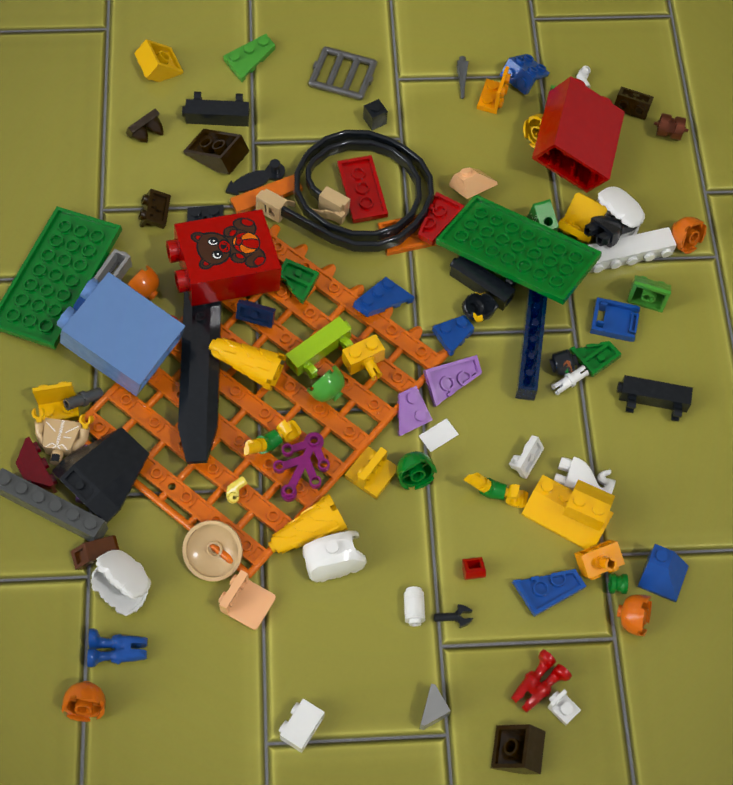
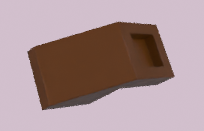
M112 535L85 542L71 550L75 570H82L97 562L96 558L108 551L119 550L116 536Z

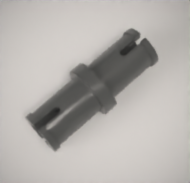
M100 387L87 392L81 391L78 395L65 398L63 400L64 407L69 411L79 406H88L89 403L99 400L104 395Z

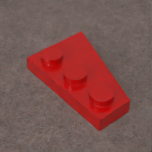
M436 192L433 203L430 204L427 217L424 218L418 232V239L433 246L436 243V238L465 206Z

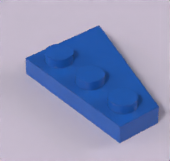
M385 277L354 301L352 307L366 317L385 312L390 307H400L405 302L407 304L412 303L415 297Z

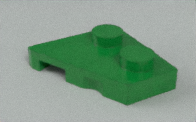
M286 258L281 266V281L299 302L304 304L319 278V272Z
M610 341L600 342L599 344H587L586 347L575 348V346L569 348L571 354H576L578 363L586 367L585 370H588L591 377H594L614 363L622 355Z

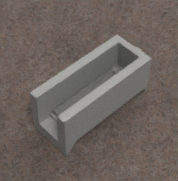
M114 249L94 278L101 282L106 274L110 272L122 280L129 268L132 267L131 256L124 251Z

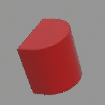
M482 557L462 559L465 580L486 578V569Z

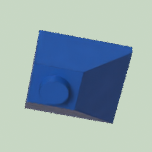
M655 544L648 555L637 587L676 603L689 566L674 551Z

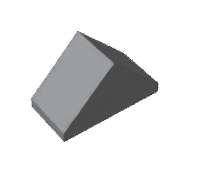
M435 684L430 686L419 728L421 730H425L446 718L451 712Z

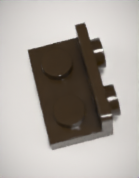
M621 86L614 105L625 111V114L645 120L654 97Z
M150 189L147 194L143 195L141 200L143 209H141L138 217L141 220L140 227H144L147 223L162 229L165 228L171 195L154 189Z

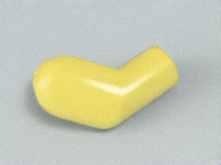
M243 476L227 486L226 499L231 504L239 501V490L248 484Z

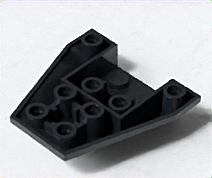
M121 427L66 456L52 472L94 514L105 520L107 524L121 510L150 453Z

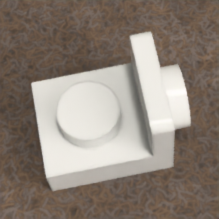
M564 689L561 693L557 690L549 698L551 703L547 708L566 726L581 709L566 695L567 691Z

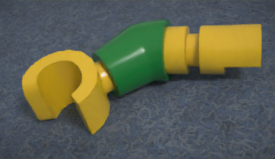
M283 420L276 427L277 431L274 429L258 436L256 439L246 441L244 456L255 453H269L283 443L282 439L285 442L295 440L301 435V429L294 420L288 422Z
M477 472L467 475L464 479L465 482L477 488L480 494L487 498L504 500L505 497L506 503L516 508H524L527 504L529 494L525 490H519L520 485L512 484L507 488L506 484L486 478Z

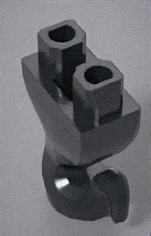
M611 215V217L595 216L591 218L589 224L585 225L584 234L588 237L594 235L596 237L595 241L599 246L607 245L611 248L617 244L621 235L632 232L637 227L631 228L622 224L621 219H617L614 215Z

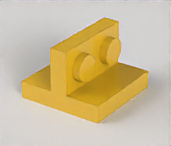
M368 446L346 472L345 478L374 499H377L396 475L397 465L387 459L388 451L381 447L376 452Z

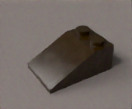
M203 129L183 152L185 155L216 172L230 175L249 153V149L240 134Z

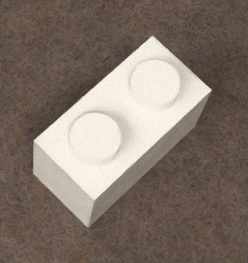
M302 699L300 703L296 702L291 710L293 715L290 720H285L279 729V732H281L280 739L301 753L325 717L324 711L305 699Z

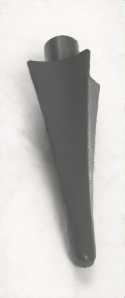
M460 56L459 60H457L458 65L456 68L461 99H464L469 61H466L465 56Z

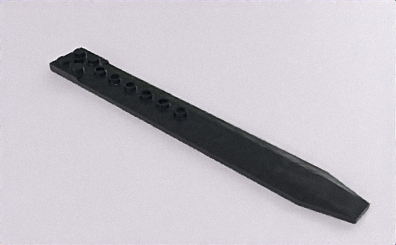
M223 205L188 207L187 222L224 216ZM184 292L183 324L185 329L182 335L178 430L186 463L198 464L207 463L218 429L220 360L213 357L211 350H209V345L213 339L221 338L222 301L191 306L188 292Z

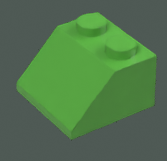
M635 275L627 302L662 313L671 295V285L662 281L648 279L645 276Z

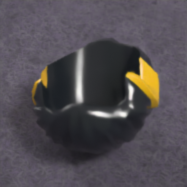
M475 292L467 296L461 307L463 313L470 320L482 322L490 319L496 309L499 308V305L489 294Z

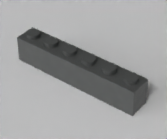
M4 468L0 470L1 496L88 541L104 537L108 530L105 520Z

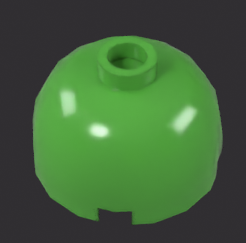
M336 365L332 367L333 372L329 369L313 383V390L310 387L306 390L315 400L328 402L332 399L335 402L343 395L341 390L345 386V379Z

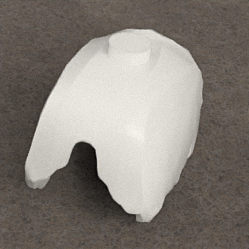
M608 187L599 192L597 201L602 206H606L608 210L605 216L611 217V215H614L617 219H621L622 224L631 228L637 227L632 232L621 235L620 238L637 234L640 224L645 219V213L639 203L618 187Z
M352 530L334 533L305 544L302 553L303 558H305L309 578L314 582H325L328 579L341 578L350 572L356 573L362 570L367 563L366 557L363 553L356 550L353 544V539H358L359 533Z
M111 550L96 558L97 568L92 573L91 588L94 591H98L100 597L106 603H109V606L116 607L115 611L117 613L128 616L133 612H137L146 601L148 589H150L151 580L143 566L121 550Z

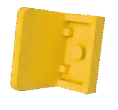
M578 192L574 195L564 218L558 222L560 231L564 234L575 236L579 242L589 243L595 236L588 237L584 234L585 225L591 222L592 217L605 216L608 210L606 206H602L598 201Z

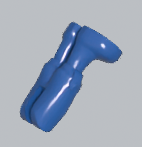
M89 629L88 667H95L98 663L108 660L115 664H121L122 662L147 659L146 650L131 648L147 647L148 638L124 636L121 634L114 635L112 638H103L99 635L97 629ZM112 648V649H115V650H112V651H98V650H96V649Z

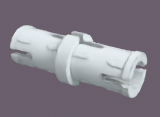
M581 365L574 372L565 374L564 378L552 384V390L560 387L554 393L560 395L567 388L574 387L578 381L588 376V370L582 374L580 373L586 367Z

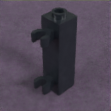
M194 91V99H186V105L182 106V116L185 117L186 124L249 127V102H244L243 94L236 93V101L202 100V92Z
M462 256L454 258L450 263V276L479 294L485 292L492 296L502 311L513 300L516 291L513 288L515 285L514 281L507 278L504 282L479 264Z
M624 375L622 382L619 381L617 385V393H620L619 400L627 402L625 412L633 413L636 403L672 410L671 420L679 422L682 412L687 413L691 406L692 387Z

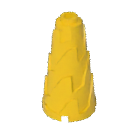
M226 338L213 339L209 345V350H211L213 357L232 366L235 370L270 391L273 390L272 386L275 387L284 365L280 364L281 360L286 361V355L280 352L276 353L260 347L257 348L244 343L240 344Z
M327 494L301 512L298 517L287 523L284 528L274 533L268 544L273 553L283 554L294 548H300L317 538L344 532L348 528L330 494Z

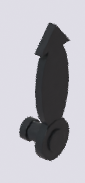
M273 159L265 170L245 174L234 183L231 180L226 193L237 196L239 193H245L261 187L269 180H280L285 176V167L280 164L279 160Z

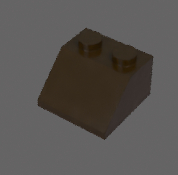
M531 724L496 725L491 768L518 774H541L546 731Z

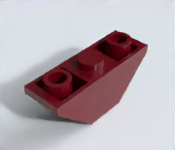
M27 437L16 461L23 479L50 493L58 492L55 487L58 482L54 474L47 472L46 469L50 467L45 457L40 458L38 454L42 452L36 441L32 442L30 437Z

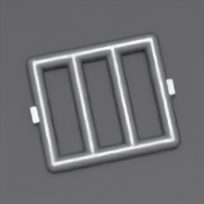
M325 46L321 51L318 61L314 62V70L308 84L314 88L363 100L368 86L373 82L372 76L377 66V61ZM327 55L337 56L327 82L317 81ZM343 59L352 60L353 63L343 87L333 86ZM359 64L369 65L359 92L349 90Z

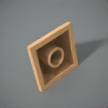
M471 167L464 168L454 174L449 183L452 189L466 199L498 185L497 181L484 172Z

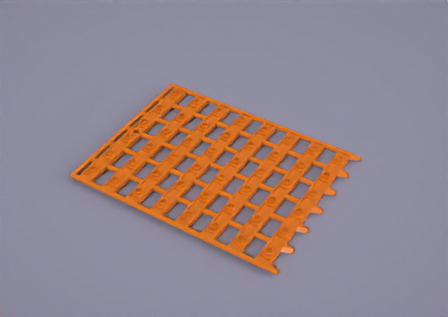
M275 224L269 229L281 266L287 258L319 272V278L308 297L317 290L338 305V307L327 316L307 300L304 304L300 303L287 286L280 281L279 291L251 295L248 301L255 303L265 294L285 309L284 313L277 320H274L272 328L243 321L261 334L252 346L259 348L269 340L287 354L304 342L282 326L291 315L314 330L309 336L311 337L339 317L345 310L367 327L358 338L351 333L350 340L353 344L368 338L372 332H375L396 348L387 359L384 358V360L376 363V365L383 374L379 379L398 393L417 386L419 390L426 382L424 373L416 381L393 364L402 353L425 370L440 366L447 359L449 354L445 349L435 352L419 340L422 335L421 326H416L406 331L392 321L390 318L393 313V307L387 308L385 312L369 317L353 308L354 301L364 293L363 285H356L348 289L333 278L336 271L334 264H329L322 269L305 258L308 251L306 244L292 248L277 237L280 231L279 225ZM240 297L222 301V306L233 313V315L223 325L221 324V339L226 338L240 344L249 345L229 330L238 320L236 319V310L239 299L244 301L247 299ZM183 316L178 320V321L181 322L182 324H183ZM182 338L169 354L180 363ZM342 355L334 363L324 357L314 364L318 369V372H316L318 378L329 369L333 372L332 367L334 365L344 375L345 386L341 392L343 393L342 396L349 401L339 412L326 402L315 400L306 391L307 388L287 374L286 372L290 367L286 362L283 364V370L275 387L272 386L274 390L294 404L285 416H282L261 400L269 390L264 389L262 386L254 394L232 377L237 372L232 366L226 372L220 368L219 393L240 410L230 421L218 413V429L211 451L222 442L244 460L232 472L213 456L209 455L207 463L188 464L177 477L153 458L166 446L186 462L178 430V422L173 426L154 411L152 407L162 397H165L179 408L180 383L178 381L180 380L181 368L171 377L159 367L147 382L157 392L146 403L118 383H115L84 414L86 422H88L89 416H93L94 421L92 424H89V434L98 440L117 430L97 414L110 401L130 417L122 426L127 433L137 423L159 440L149 451L150 454L139 475L162 493L157 496L138 479H136L133 486L188 531L195 526L197 521L200 523L207 520H217L231 526L241 539L243 547L242 558L252 565L248 569L240 563L237 571L240 572L242 570L248 573L249 578H252L273 554L270 546L267 549L242 529L253 517L257 518L274 533L284 528L287 523L293 520L272 504L269 499L279 488L282 489L284 485L289 483L297 466L278 474L273 470V464L278 459L271 453H255L244 456L245 443L251 440V438L236 427L240 420L247 414L269 432L274 429L277 431L276 427L283 420L286 422L291 421L302 410L324 427L319 433L323 439L331 432L354 450L342 462L327 449L321 448L325 459L330 463L329 470L322 473L329 477V479L318 491L311 488L310 484L303 478H300L296 486L297 497L295 500L304 507L294 517L295 519L301 512L325 496L398 414L399 404L397 402L394 407H391L369 390L377 382L376 376V380L373 381L370 377L362 385L340 369L344 364ZM354 406H357L378 422V425L369 435L345 417ZM301 430V435L291 442L282 440L285 444L293 445L304 441L307 434ZM312 439L310 442H311V443H316L317 440H316V439ZM88 440V441L84 444V446H85V445H89V444H91L92 442ZM306 449L298 451L296 453L299 454V456H301L304 454ZM313 452L310 459L313 466L318 469V460ZM322 463L320 464V466L325 468L327 467V464ZM280 464L276 466L277 469H281L283 467ZM249 465H252L271 480L273 484L263 495L248 484L239 490V501L237 503L248 512L235 524L212 505L223 493L226 494L227 486L237 480ZM194 469L218 487L207 500L183 483ZM174 484L176 488L174 490H170L168 488L169 485ZM287 489L285 492L287 494L292 493V490ZM169 498L191 517L187 520L167 504L165 500ZM211 544V550H213L216 554H219L220 547ZM223 550L220 557L232 564V557Z

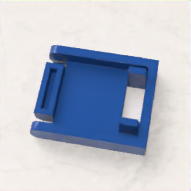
M597 297L590 333L634 342L640 307ZM598 310L605 312L603 321H597Z

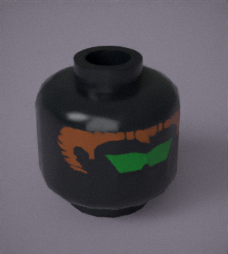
M568 349L553 353L552 358L549 359L552 372L558 376L574 372L575 365H578L576 354H571Z

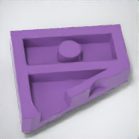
M417 386L398 394V436L433 420Z

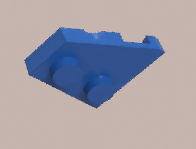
M462 315L433 326L432 332L449 356H452L457 347L461 346L465 339L469 338L474 332V326L466 315Z

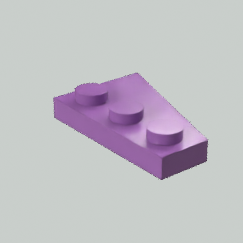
M477 355L423 370L433 407L439 405L457 390L482 374Z

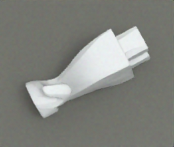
M562 457L558 469L568 472L567 476L556 473L554 481L571 490L574 489L579 479L612 494L616 480L605 477L611 474V470L600 472L596 480L589 465L577 457H573V459ZM597 481H598L600 484H602L604 487H600V486L598 485Z

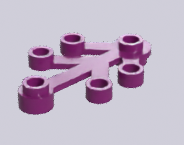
M309 433L304 441L293 445L289 443L282 446V454L285 457L292 456L294 452L306 450L301 456L284 462L277 460L273 464V470L278 474L297 466L289 483L281 489V497L286 502H292L296 499V486L305 469L310 479V487L313 489L320 488L321 478L317 476L310 459L313 452L318 460V469L321 472H326L330 468V463L325 459L321 450L324 445V439L319 433ZM312 439H316V440H317L316 443H311L310 441H311ZM286 448H290V449H291L290 452H285L284 450H285ZM326 463L327 467L323 468L320 464ZM280 464L283 467L281 469H277L276 466ZM318 480L319 483L315 485L312 481ZM291 489L292 493L287 494L285 491Z

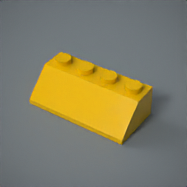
M542 475L521 515L583 549L597 545L614 513L609 511L600 531L563 515L573 490Z

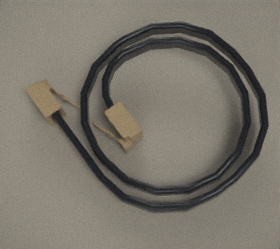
M343 130L324 136L304 153L294 172V197L305 217L287 208V205L295 207V201L287 200L267 188L257 194L256 210L262 209L265 216L278 223L283 218H286L327 242L353 252H380L400 245L422 224L434 199L433 176L419 155L391 137L370 130ZM344 151H373L392 158L406 169L415 185L416 199L410 212L396 224L376 231H352L325 220L330 219L342 225L349 213L350 198L328 186L323 191L318 189L311 179L314 168L329 156ZM414 165L419 169L427 183L428 194L424 207L415 220L414 217L422 200L421 178ZM305 167L306 187L311 196L319 201V210L310 208L300 191V177Z

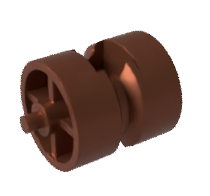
M662 113L658 122L654 121V125H657V136L667 137L669 135L671 139L680 141L683 133L689 130L685 127L686 118L678 116L672 118V115Z

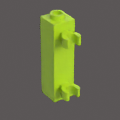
M340 316L285 354L286 364L297 376L306 372L309 378L313 380L318 376L316 373L318 369L314 364L339 346L345 349L353 345V342L350 340L351 325L346 320L343 321Z

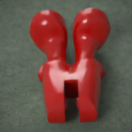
M544 649L539 653L540 662L536 670L525 674L524 680L511 697L517 703L525 696L524 694L527 691L532 695L529 699L527 698L525 704L521 707L526 713L550 695L552 685L558 681H568L572 677L569 670L563 665L557 664L550 675L540 682L541 677L556 663V659Z

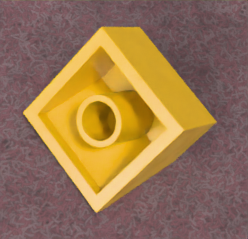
M146 39L134 53L144 76L148 80L161 82L183 74V70L172 48Z
M578 479L563 515L600 531L615 496Z

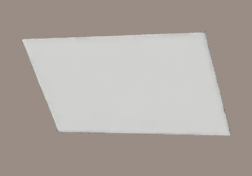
M446 418L419 435L429 451L432 452L459 434Z

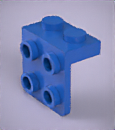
M523 54L509 58L500 76H503L505 67H509L508 74H511L509 83L526 95L537 79L547 77L550 72L546 70L547 68L544 65L534 61L531 55Z

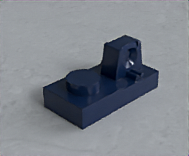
M239 299L236 319L272 328L276 309L256 304V302Z

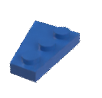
M576 569L556 572L546 576H534L524 580H513L512 582L534 617L586 588V584Z

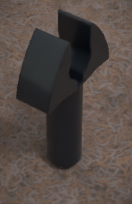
M458 604L456 612L434 614L433 618L435 622L456 621L459 623V628H463L470 624L473 618L464 619L461 615L463 613H472V610Z

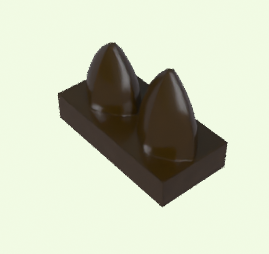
M156 108L129 126L126 134L129 138L134 137L138 141L147 143V127L153 133L163 136V126L158 118L160 113Z

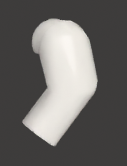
M585 65L580 68L576 78L582 80L590 88L591 85L587 78L591 69Z

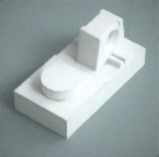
M532 435L525 444L521 456L513 455L509 462L510 467L517 470L522 478L527 479L544 450L539 437Z

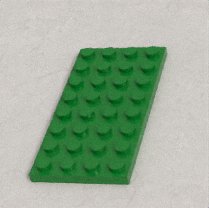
M475 195L436 238L437 245L562 305L601 258L602 254L601 251L479 195Z
M57 206L0 302V332L56 349L60 342L62 330L56 325L60 316L69 306L73 308L88 280L90 281L94 278L102 267L122 232L121 225Z

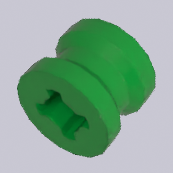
M610 573L608 579L609 593L620 592L621 594H627L628 575L621 574L618 576L615 573Z

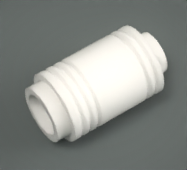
M416 586L408 587L404 592L405 622L413 627L420 626L421 623L425 622L424 592L422 588Z

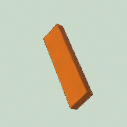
M294 174L230 198L235 212L242 213L256 209V196L261 190L264 191L266 188L283 198L293 195ZM300 183V191H303V187Z

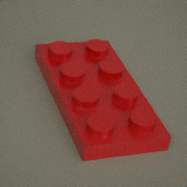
M372 155L337 161L345 196L350 198L349 211L353 224L387 218L388 211Z

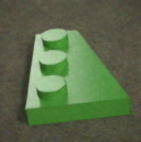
M264 34L223 56V59L238 79L243 82L250 72L252 73L256 69L255 67L275 50V44L267 34Z

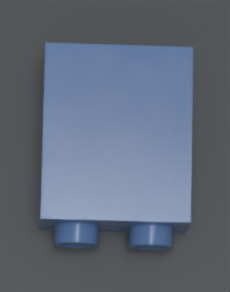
M108 272L101 282L92 278L86 284L80 294V297L85 299V301L78 310L69 306L60 316L56 324L62 329L60 344L137 397L180 341L185 325Z

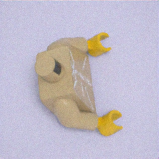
M36 408L31 413L33 418L36 419L34 423L38 443L46 454L51 455L49 463L57 466L63 457L80 450L88 441L89 424L93 423V416H89L88 422H86L85 414H82L79 417V422L46 417L45 420H42V417L45 415L44 408H41V416L36 414Z

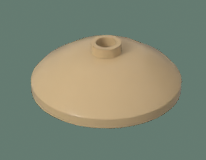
M207 520L200 522L189 530L183 542L182 553L186 566L195 576L206 581H220L226 579L237 570L242 560L243 547L239 535L231 526L221 521ZM211 544L220 547L219 554H216L213 550H211ZM223 550L232 557V564L220 557Z

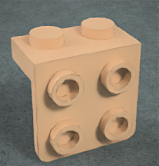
M240 570L238 575L235 574L232 577L229 590L227 592L224 591L218 601L220 603V610L252 630H257L276 600V596L250 581L248 573Z

